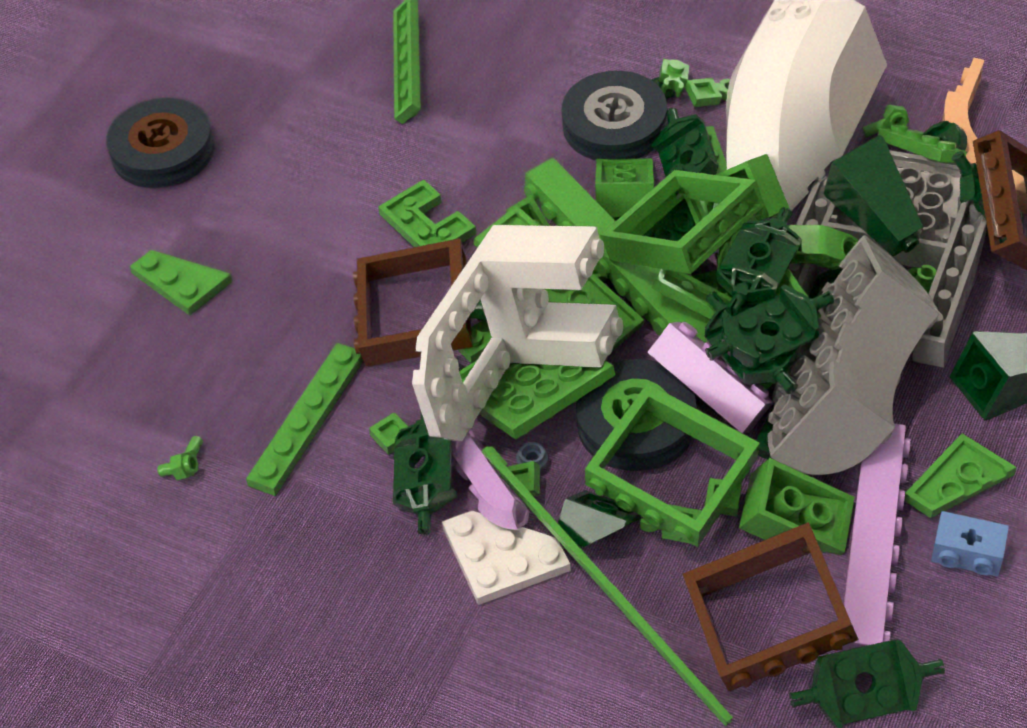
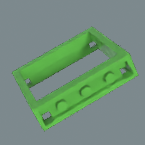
M674 170L600 236L608 257L612 261L691 274L743 226L744 222L749 221L765 205L756 180ZM683 199L719 203L679 241L642 236Z
M647 383L585 468V485L594 489L596 495H605L614 500L621 509L628 512L633 511L641 515L650 525L666 529L677 540L681 541L683 539L698 547L758 459L760 443ZM645 412L736 460L696 520L604 469Z

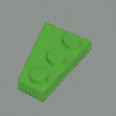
M150 250L129 266L131 273L189 316L233 282L230 273L154 250Z
M962 433L905 492L904 501L929 518L940 514L941 511H946L1015 475L1017 467Z

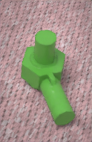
M887 105L884 109V119L862 127L865 137L867 138L879 133V128L891 129L892 124L906 126L910 121L906 109L903 106Z
M193 436L184 453L170 456L169 463L158 465L157 471L159 476L173 475L176 480L194 476V473L198 471L196 456L203 444L202 438Z

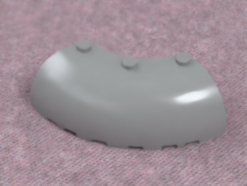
M865 235L860 238L840 263L839 267L843 270L834 283L830 284L827 282L821 290L823 291L822 294L829 291L833 295L834 304L818 310L822 315L818 318L819 338L798 347L797 357L787 371V374L798 384L797 389L793 393L791 391V394H787L778 382L774 388L772 400L776 404L768 418V421L773 424V431L768 433L770 456L774 460L804 474L825 475L849 469L867 458L880 444L885 443L891 437L895 429L892 414L893 399L896 386L901 380L902 370L924 332L934 325L937 316L940 314L933 300L921 284L892 256Z

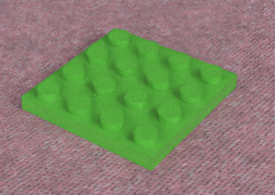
M477 360L459 371L462 382L465 381ZM604 361L602 367L510 363L509 368L505 370L497 387L493 390L485 407L482 408L479 414L516 440L614 377V367L607 361Z

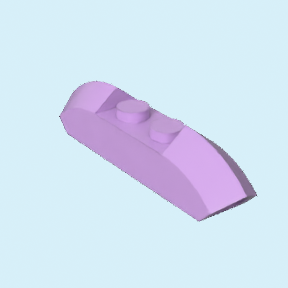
M470 428L463 441H452L451 466H455L464 479L471 481L472 484L469 486V489L479 500L478 510L486 519L500 527L519 529L527 524L530 511L520 497L502 479L499 471L481 453V450L485 447Z

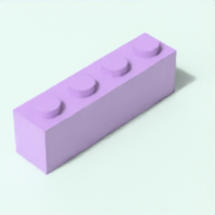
M686 322L669 323L648 353L739 432L751 431L774 403L768 397L769 392L759 383L744 384L721 356L710 361L705 349L712 345L709 342L704 343L696 336L697 330Z

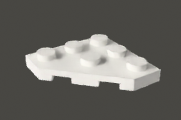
M469 511L442 521L443 530L478 605L571 571L570 562L555 537L524 527L519 529L500 527L490 522L481 513Z

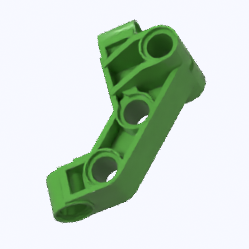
M753 216L749 221L759 220L755 216ZM786 225L802 239V251L797 250L790 264H815L831 270L839 269L840 263L858 242V239L852 235L824 225ZM740 229L719 247L717 271ZM757 251V252H755V253H752V255L755 256V255H757V254H758L759 252H761V251Z

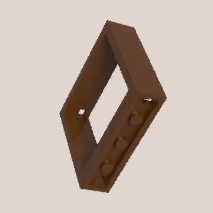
M998 130L973 141L991 251L1027 270V238L1024 237L1012 172L1013 170L1024 177L1027 193V147L1001 130ZM1007 237V240L1000 244L999 239Z
M460 238L357 258V271L353 272L357 293L353 294V300L358 315H355L353 319L358 338H354V348L356 354L361 353L366 367L421 357V352L416 351L417 336L422 329L372 338L371 281L450 266L452 286L467 264V257ZM467 318L462 329L452 341L451 347L453 351L473 347L470 318Z
M809 522L683 573L719 676L728 692L742 686L747 688L754 681L767 676H778L789 667L799 663L807 664L813 662L819 655L832 650H843L842 646L859 640ZM811 553L838 620L728 664L703 596Z

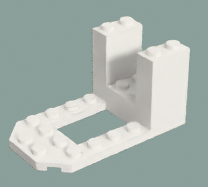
M492 226L417 336L416 351L421 352L420 370L413 371L412 385L429 436L451 441H463L469 429L472 428L478 414L485 407L491 393L497 387L505 370L509 368L510 363L602 367L607 356L611 354L618 336H621L623 332V320L618 315L616 305L548 302V292L544 290H582L588 278L591 277L599 259L604 255V243L599 238L597 227ZM481 299L492 338L465 381L462 382L458 370V360L454 357L451 343Z

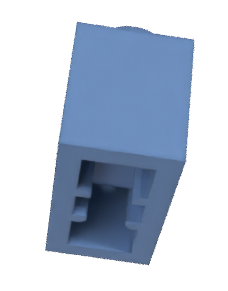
M941 511L931 562L939 563L948 568L957 567L974 571L980 575L998 577L1004 557L1009 525Z

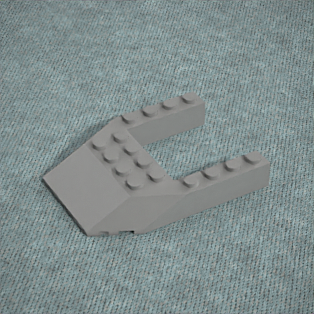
M889 150L923 225L919 244L910 252L905 253L903 251L893 258L902 265L921 268L922 265H931L937 270L929 296L940 314L937 316L934 325L924 332L914 347L913 362L944 368L975 279L987 231V222L983 215L975 209L973 200L964 203L960 202L961 174L955 163H942L921 155ZM824 175L820 181L814 182L796 225L828 226L857 238L858 241L865 235L886 251L826 198L823 193L828 175ZM790 264L788 268L809 296L821 266L815 264Z

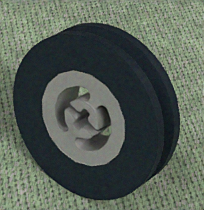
M604 71L587 76L568 90L562 102V125L566 141L577 153L595 161L596 159H638L654 150L651 144L667 126V102L663 91L652 80L633 72Z

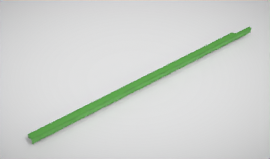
M492 446L482 449L481 453L499 471L502 479L726 727L731 723L733 717L506 467L508 463Z

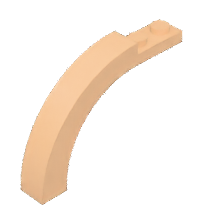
M973 58L970 68H964L960 82L963 85H957L955 92L948 91L942 121L954 122L964 129L967 135L966 158L970 164L976 163L973 141L978 138L970 126L968 111L980 84L985 61L978 58ZM1012 170L1019 209L1022 213L1027 214V193L1024 177Z

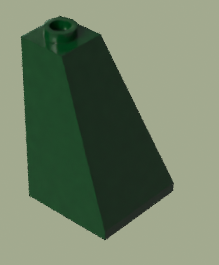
M879 135L832 162L823 193L826 198L893 257L903 251L908 253L913 250L920 242L919 238L923 225L885 139Z
M972 332L949 376L984 421L1027 404V333Z

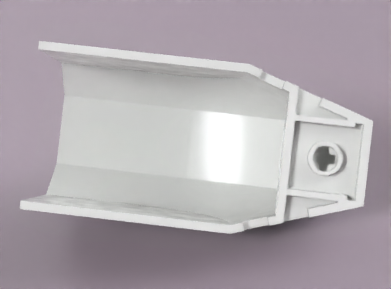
M774 0L732 73L726 99L727 170L750 159L768 154L791 211L809 193L807 187L813 181H820L824 177V169L831 162L843 156L887 66L865 6L855 0Z

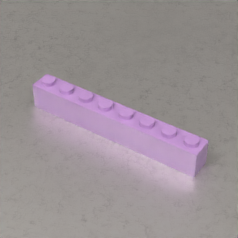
M894 424L895 429L891 437L861 461L844 596V606L859 640L842 646L843 650L838 652L890 640V631H885L884 626L885 622L891 623L894 602L887 601L888 593L894 594L897 573H890L891 565H897L899 556V545H894L893 541L894 537L900 538L902 518L896 517L897 510L903 511L905 491L899 490L900 483H906L908 465L902 464V457L908 458L911 441V439L905 438L906 425Z

